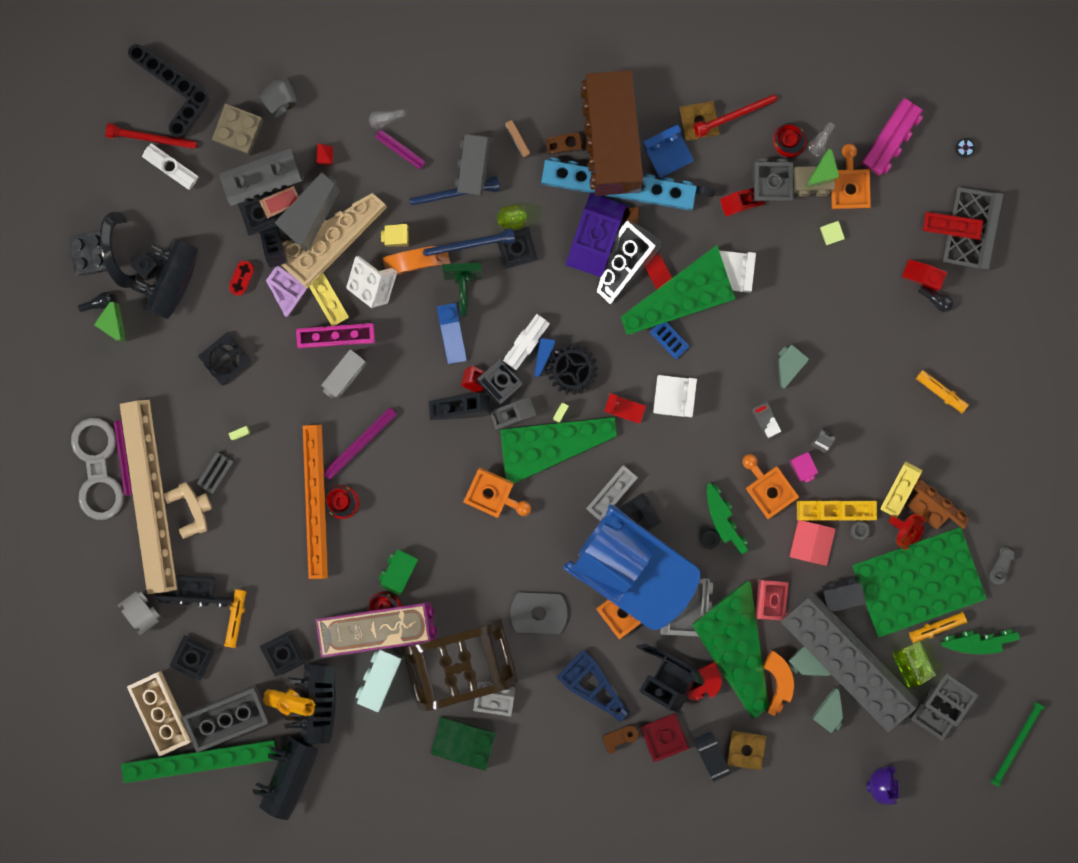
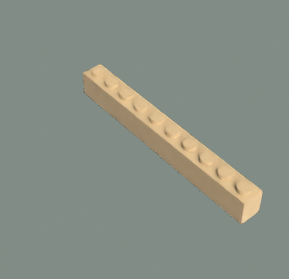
M150 400L120 404L147 594L177 590Z

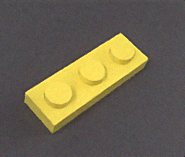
M322 273L309 287L330 324L336 326L347 320L349 316L326 276Z
M905 461L880 509L897 518L923 470Z

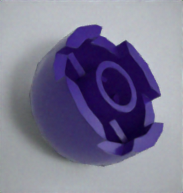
M894 766L876 769L871 775L870 781H867L868 793H871L873 799L880 804L897 805L895 799H899V781L894 778L893 773L897 772Z

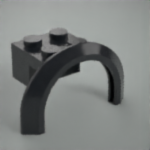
M121 212L108 213L102 221L100 231L69 237L75 275H91L107 270L112 280L118 286L132 288L135 282V275H127L121 271L112 251L111 238L115 225L127 223V219Z
M648 644L636 645L643 652L663 660L655 677L648 675L639 692L663 707L679 713L694 683L697 682L705 685L702 674L690 665Z

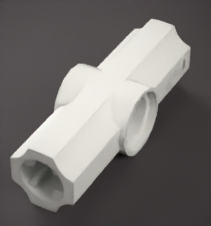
M152 143L142 155L144 159L188 190L195 185L199 176ZM169 162H174V170L166 171V165Z
M536 314L528 327L515 340V345L503 361L517 370L526 356L533 351L539 342L538 339L550 323Z

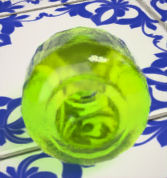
M517 204L503 206L497 213L498 225L503 229H520L524 221H526L525 210H521Z

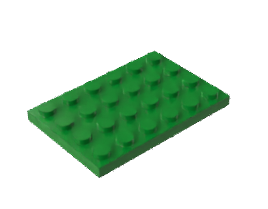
M961 527L908 546V550L898 548L852 565L856 578L860 577L866 607L877 638L986 600Z

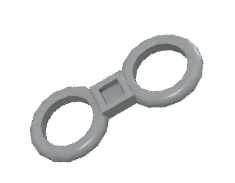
M88 418L76 425L71 434L73 452L79 459L86 462L88 479L79 490L78 501L81 509L87 516L95 520H106L112 518L120 511L124 500L122 487L114 478L108 476L106 459L112 455L116 447V435L108 422L100 418ZM92 425L103 428L108 436L106 449L101 454L95 456L86 454L79 444L81 432L86 427ZM99 482L109 484L116 494L113 507L106 512L92 510L86 500L89 488Z

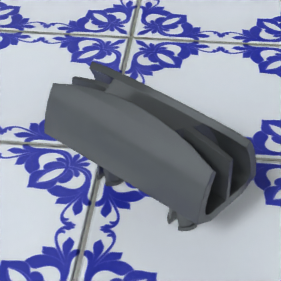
M290 148L220 173L221 183L229 205L233 206L247 201L249 197L253 199L258 194L260 196L264 195L266 191L269 193L273 192L275 188H283V185L289 186L303 181L304 176L300 175L298 171L300 165L295 162V159H297L295 152Z

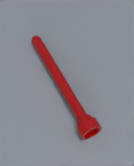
M774 94L707 123L699 121L693 124L694 133L698 138L704 137L712 128L776 102L777 96Z
M107 123L105 138L114 139V137L118 138V136L191 149L198 147L195 141L120 129L119 126L113 123Z

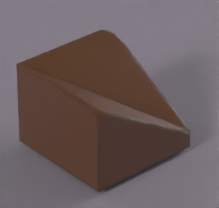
M625 208L623 226L627 221L638 225L639 208Z

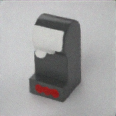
M768 402L751 409L767 440L782 434Z
M819 428L810 446L826 453L834 442L836 435L823 428Z

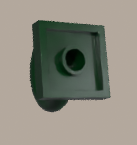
M443 264L444 280H454L455 283H459L460 315L466 317L468 315L467 283L472 282V279H483L482 264Z

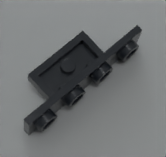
M177 575V590H175V594L156 593L154 595V600H159V603L164 604L178 601V604L181 605L197 602L199 606H209V603L217 604V607H228V604L231 605L233 602L231 597L214 596L215 577Z

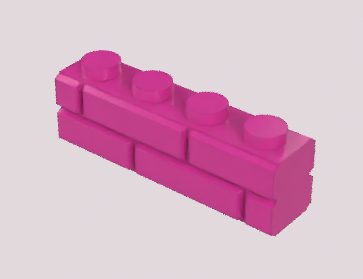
M903 98L860 164L878 176L882 173L886 174L892 166L889 163L892 157L897 158L902 150L900 145L903 140L905 142L909 140L913 133L910 131L913 125L917 126L922 120L923 116L920 114L923 110Z
M373 323L296 329L298 349L376 343Z

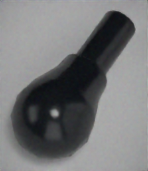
M923 286L918 291V293L930 299V302L941 312H948L953 307V301L947 295L933 293Z
M103 292L91 301L78 305V309L80 312L92 308L105 309L109 302H115L114 295L110 292Z

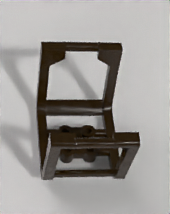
M501 619L493 620L476 629L429 642L401 646L418 709L423 711L435 710L497 693L510 688L518 682ZM490 632L493 633L495 640H499L506 665L502 666L503 680L491 642ZM478 636L481 638L493 685L480 689L477 688L475 681L476 672L471 666V653L467 650L464 641ZM457 642L460 652L458 658L462 663H455L451 666L452 658L448 655L445 645ZM434 648L439 650L441 657L439 663L444 669L446 676L445 684L449 687L451 697L440 700L435 699L423 651ZM415 662L418 668L423 688H420V684L414 666ZM462 671H465L464 679L468 681L470 691L459 694L456 686L457 677L454 674H460Z

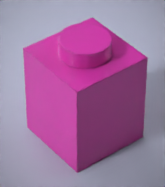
M809 452L789 460L799 481L804 480L807 483L816 478L815 474L818 471Z

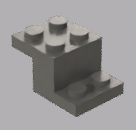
M945 673L935 689L932 687L929 689L910 720L943 741L952 726L957 727L978 695Z

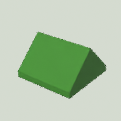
M831 149L824 153L805 187L820 186L835 182L839 178Z
M109 302L94 325L115 340L126 342L120 306L118 303Z

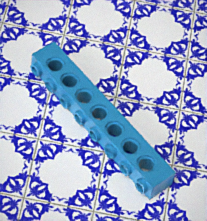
M557 158L545 160L541 185L594 194V190H590L591 172L588 170V164L587 167L579 166L580 163L575 161H568V164L561 163V159ZM565 169L568 175L566 178H559L557 171ZM583 172L586 174L587 179L579 182L576 179V174ZM644 174L643 190L640 193L604 195L692 211L697 186H692L693 183L689 181L675 183L674 179L663 177L662 180L655 179L654 175ZM658 185L661 187L662 193L655 195L652 193L651 188ZM678 189L681 192V196L673 198L670 195V191Z

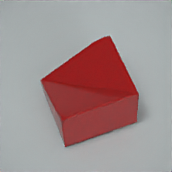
M317 145L316 162L318 165L333 166L332 146Z
M471 365L465 369L460 386L474 393L482 391L484 388L478 383L477 379L485 371Z

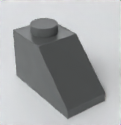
M526 398L492 410V415H490L496 430L534 417L536 413L531 398Z

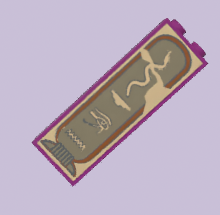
M430 602L315 619L321 658L436 640L438 632L433 622L435 616L434 608Z

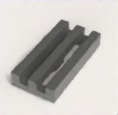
M216 452L197 485L214 494L232 466L233 461ZM218 458H221L219 464L217 465V467H216L215 470L213 471V473H212V475L210 476V478L208 479L207 483L204 484L203 482H204L205 478L207 477V475H208L209 472L211 471V469H212V467L214 466V464L216 463L217 459H218ZM226 461L228 464L224 468L223 472L217 479L214 486L210 488V484L212 483L213 479L222 467L223 463Z

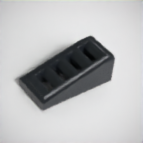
M275 227L260 232L265 260L268 266L273 268L287 263L279 228Z

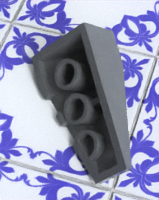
M630 221L624 224L615 237V244L612 252L609 254L608 264L603 271L597 292L610 304L641 272L663 245L650 231Z

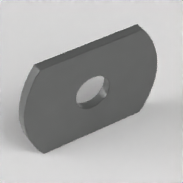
M518 592L511 605L510 618L517 633L560 634L567 621V606L561 594ZM537 606L543 607L546 611V616L542 620H535L532 617V610Z

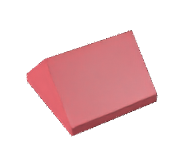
M798 520L789 557L827 566L836 529Z
M759 579L755 615L757 619L782 620L786 614L789 582Z

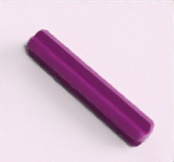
M381 129L375 136L376 139L416 168L422 169L425 165V160Z

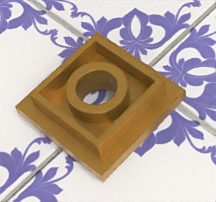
M714 101L679 107L686 141L700 139L693 130L694 119L697 116L703 117L706 123L717 118ZM718 126L710 129L707 135L701 138L720 135Z
M732 731L727 765L762 770L767 736ZM744 745L751 746L752 752L749 755L741 753Z

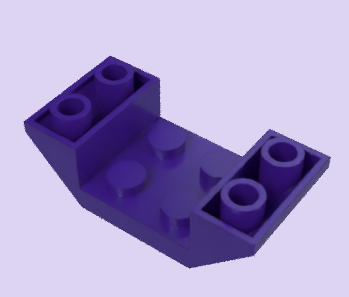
M590 193L565 265L602 277L626 205L602 196H594L593 193Z

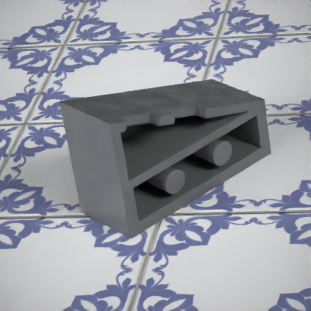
M465 134L464 138H461L460 149H463L462 157L458 159L460 175L456 177L455 187H458L457 192L483 195L487 175V160L490 158V153H488L489 143L493 141V137Z

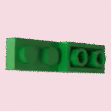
M708 483L706 485L707 505L717 533L723 543L731 540L739 553L744 554L748 551L746 546L749 544L743 536L739 537L735 532L737 527L733 521L727 520L732 515L730 511L733 509L727 500H722L720 497L722 492L716 484Z
M1007 629L1001 631V635L994 636V633L983 635V639H980L979 633H974L973 630L962 632V636L955 637V635L945 636L943 641H939V644L961 653L993 654L1003 652L1002 644L1020 640L1017 631Z

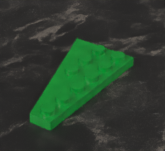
M718 246L713 247L621 316L620 319L626 336L735 300Z
M615 417L500 430L505 478L516 483L616 437Z

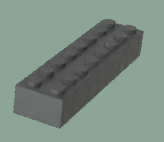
M812 591L784 615L781 623L887 732L891 731L917 708L919 701Z

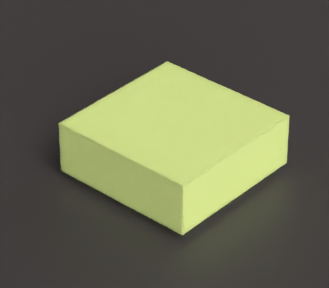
M839 221L820 227L826 246L845 239Z
M561 403L553 420L559 423L569 406Z
M245 426L229 433L231 440H237L251 432L249 427Z

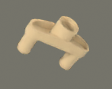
M184 482L179 487L163 494L167 504L184 497L195 520L193 523L179 529L183 539L207 531L204 512L211 510L212 505L206 493L197 497L189 484Z

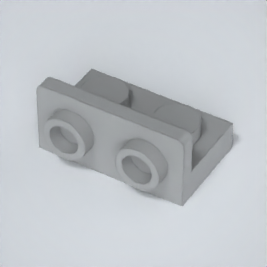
M486 681L477 682L478 689L493 685ZM515 687L475 698L473 711L511 717Z

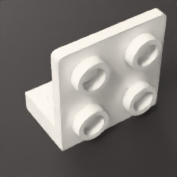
M719 251L732 290L750 293L752 291L756 253L748 252L745 254Z
M357 256L352 266L347 289L371 308L388 304L397 271L393 268L378 271L363 258Z
M658 375L653 412L656 414L691 418L693 416L697 379Z

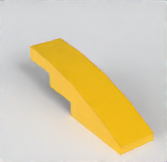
M797 501V520H877V501Z

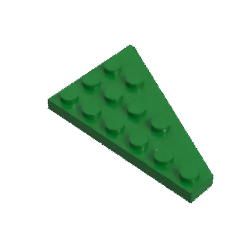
M745 581L691 625L750 717L755 719L769 708L752 588L751 583Z

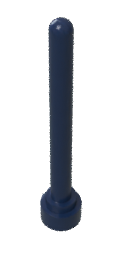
M498 176L490 177L489 180H486L484 190L500 191ZM458 188L413 197L410 198L409 203L417 205L468 193L457 192Z
M504 229L501 234L427 248L423 250V255L431 256L501 241L507 244L515 243L513 229Z

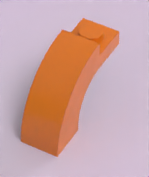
M434 246L383 257L385 269L393 268L397 271V275L450 264L448 252L431 256L423 255L424 249Z
M770 650L763 668L769 670L774 675L776 692L766 712L775 716L783 708V699L788 702L791 701L794 691V680L786 661L776 652Z

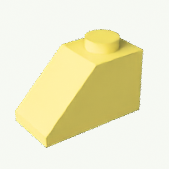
M408 225L385 226V230H381V242H385L386 247H409Z

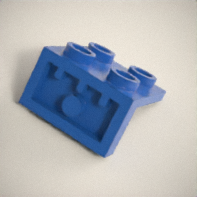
M678 124L643 142V146L659 178L693 162V158L680 134L681 130Z

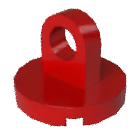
M914 513L903 522L891 515L888 523L899 529L897 545L904 550H908L909 545L919 541L925 528L922 526L923 523H926L924 516Z

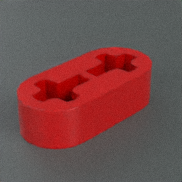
M241 261L235 269L229 284V290L235 296H242L248 289L254 274V266L250 262ZM247 264L248 268L250 269V272H246L244 277L242 278L241 275L243 271L240 270L241 266L245 267V265ZM241 279L243 290L235 292L233 285L238 284Z

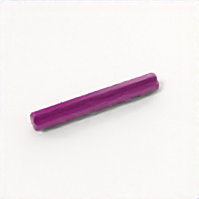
M122 420L114 421L123 490L124 495L129 496L133 495L123 424Z

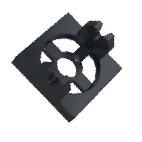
M228 332L198 355L204 366L221 386L252 362ZM229 345L233 349L230 352H223L219 346ZM214 350L218 355V361L211 365L210 357ZM238 353L239 363L235 367L232 363L233 356ZM222 354H228L231 358L227 365L220 362ZM224 366L228 367L231 372L220 373L216 370Z

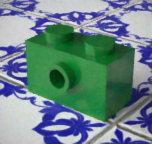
M398 549L395 554L391 553L387 561L390 565L387 571L383 569L378 579L381 581L380 587L401 596L418 559Z

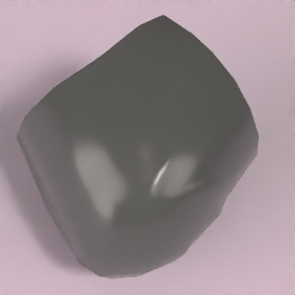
M287 78L274 79L259 96L275 118L298 104L294 88Z

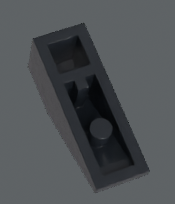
M482 393L429 401L430 420L476 418L492 415L491 397Z

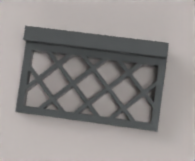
M958 187L952 216H956L964 210L970 219H974L983 213L987 221L982 226V229L985 228L984 234L981 232L983 241L976 247L969 238H964L956 243L952 236L948 235L943 263L989 271L1004 194ZM961 192L970 194L973 199L965 206L960 201ZM983 196L991 197L990 205L982 209L977 200ZM975 202L981 211L971 217L966 207ZM968 240L973 249L963 254L958 245ZM955 247L962 255L957 260L948 259L949 251ZM976 251L979 256L978 264L970 263L966 256Z

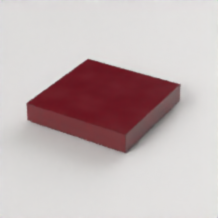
M676 713L639 726L654 763L689 749Z

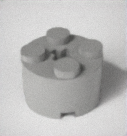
M135 591L117 606L119 608L124 607L122 613L134 629H140L138 634L142 635L159 622L158 618L160 615L154 607H148L146 603L149 600L143 592L138 593Z

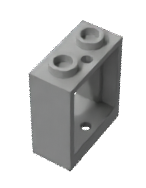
M350 349L321 385L324 387L323 392L332 399L334 397L339 399L367 365V362Z

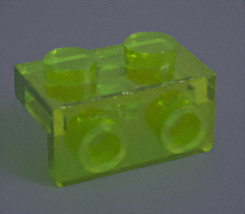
M920 641L893 653L895 662L899 666L904 681L909 688L921 685L936 676Z

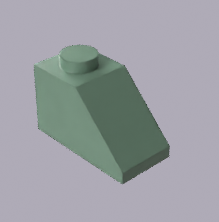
M792 344L789 347L784 346L778 353L780 356L778 359L779 384L782 389H785L809 360Z
M803 645L788 659L790 662L788 666L795 674L799 672L802 675H831Z
M835 687L811 717L830 733L833 730L836 732L843 723L841 722L843 714L840 692Z

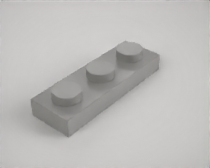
M623 465L586 509L601 521L608 511L609 504L615 505L638 477Z

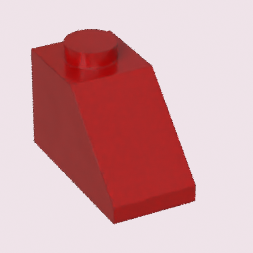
M754 188L738 191L720 198L725 217L765 205V201H754Z
M908 259L901 277L937 292L941 289L947 272L931 265Z

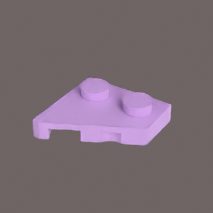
M276 266L266 282L281 307L283 314L288 318L307 289L288 272Z

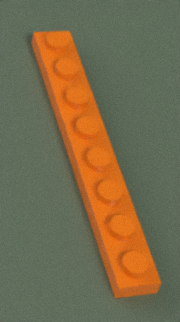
M322 425L303 426L308 578L326 579L328 578Z

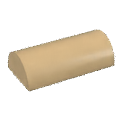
M162 671L127 686L159 756L192 742L182 719V714Z

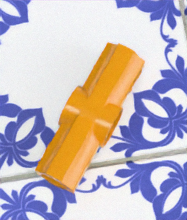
M268 689L264 693V704L278 708L284 715H290L293 712L304 716H311L314 713V701L300 697L293 690H288L285 693Z

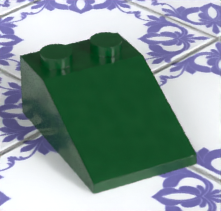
M440 717L431 754L486 771L496 731Z

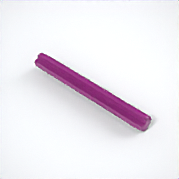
M388 408L324 471V475L328 479H332L397 415L392 408Z

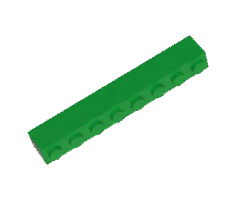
M276 739L205 749L199 752L192 751L126 761L121 764L123 782L129 783L273 761V759L268 758V753L277 754L270 749L271 747L277 748Z

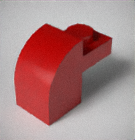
M714 661L696 669L702 674L705 685L700 684L692 688L688 694L690 700L694 699V701L705 697L704 693L706 692L710 698H713L719 692L722 680Z

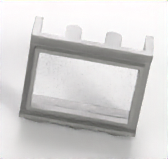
M700 578L694 596L687 607L673 621L661 628V635L698 636L691 624L712 608V602H709V594L713 593V583H710L709 578Z

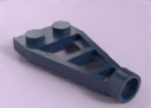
M584 650L557 675V678L571 692L611 714L618 722H621L630 712L619 700L597 662ZM588 672L593 673L598 680V686L594 691H587L579 685V681ZM602 688H605L611 695L612 699L608 704H603L595 697ZM621 708V710L616 714V709Z

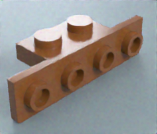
M919 476L913 488L918 493L907 506L915 513L924 516L925 520L935 529H938L948 517L964 529L969 522L966 513L958 510L949 499L943 498L934 487L928 486Z

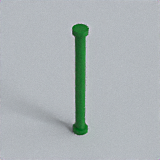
M1037 702L1034 703V709L996 776L990 780L991 783L998 787H1001L1003 777L1041 710L1044 711L1045 709L1044 706Z

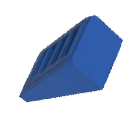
M667 322L655 326L649 332L675 360L689 347ZM664 326L666 330L658 336L656 333ZM670 332L672 335L664 342L662 338ZM675 337L677 341L669 347L667 344ZM681 343L682 346L674 353L673 349Z
M540 339L534 373L535 377L541 375L555 345V340Z

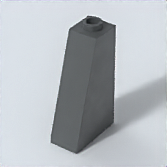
M321 173L275 222L305 252L309 250L340 192L336 186L338 182L331 175L326 177Z

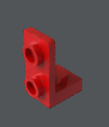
M610 393L604 412L639 424L641 423L646 406Z

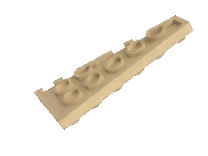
M371 193L352 204V207L345 211L337 212L334 217L327 221L325 219L307 252L293 240L283 242L287 263L281 266L307 289L387 206Z

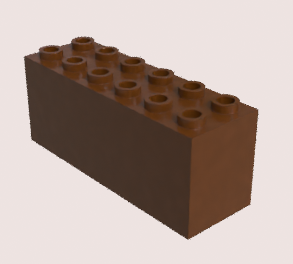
M632 70L587 73L585 80H582L581 98L584 103L582 109L583 117H585L584 130L585 135H587L586 151L590 153L588 160V170L591 172L590 190H594V196L640 193L643 184Z

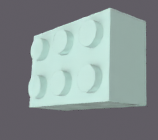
M380 649L374 652L371 662L374 663L372 669H367L363 678L366 683L364 686L361 685L355 697L358 698L357 704L376 712L380 711L403 656L387 649Z

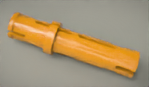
M924 370L916 377V380L943 399L945 404L951 405L961 414L968 407L969 404L959 398L955 391L947 389Z
M234 590L233 603L229 608L231 613L224 644L226 647L236 648L241 617L245 611V608H243L247 593L245 590Z
M960 612L929 625L927 623L924 627L909 632V636L914 644L926 638H934V635L967 623L964 613ZM954 621V622L951 623V624H948V625H945V626H943V627H940L941 625H944V624H946V623H949V622ZM936 628V629L933 630V631H930V632H927V633L921 635V633H923V632H926V631H929V630H931V629Z

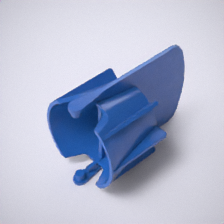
M609 504L605 517L577 555L580 557L578 561L574 563L570 560L563 565L565 571L595 589L652 630L665 627L687 607L700 581V570L696 565L642 528L612 504Z

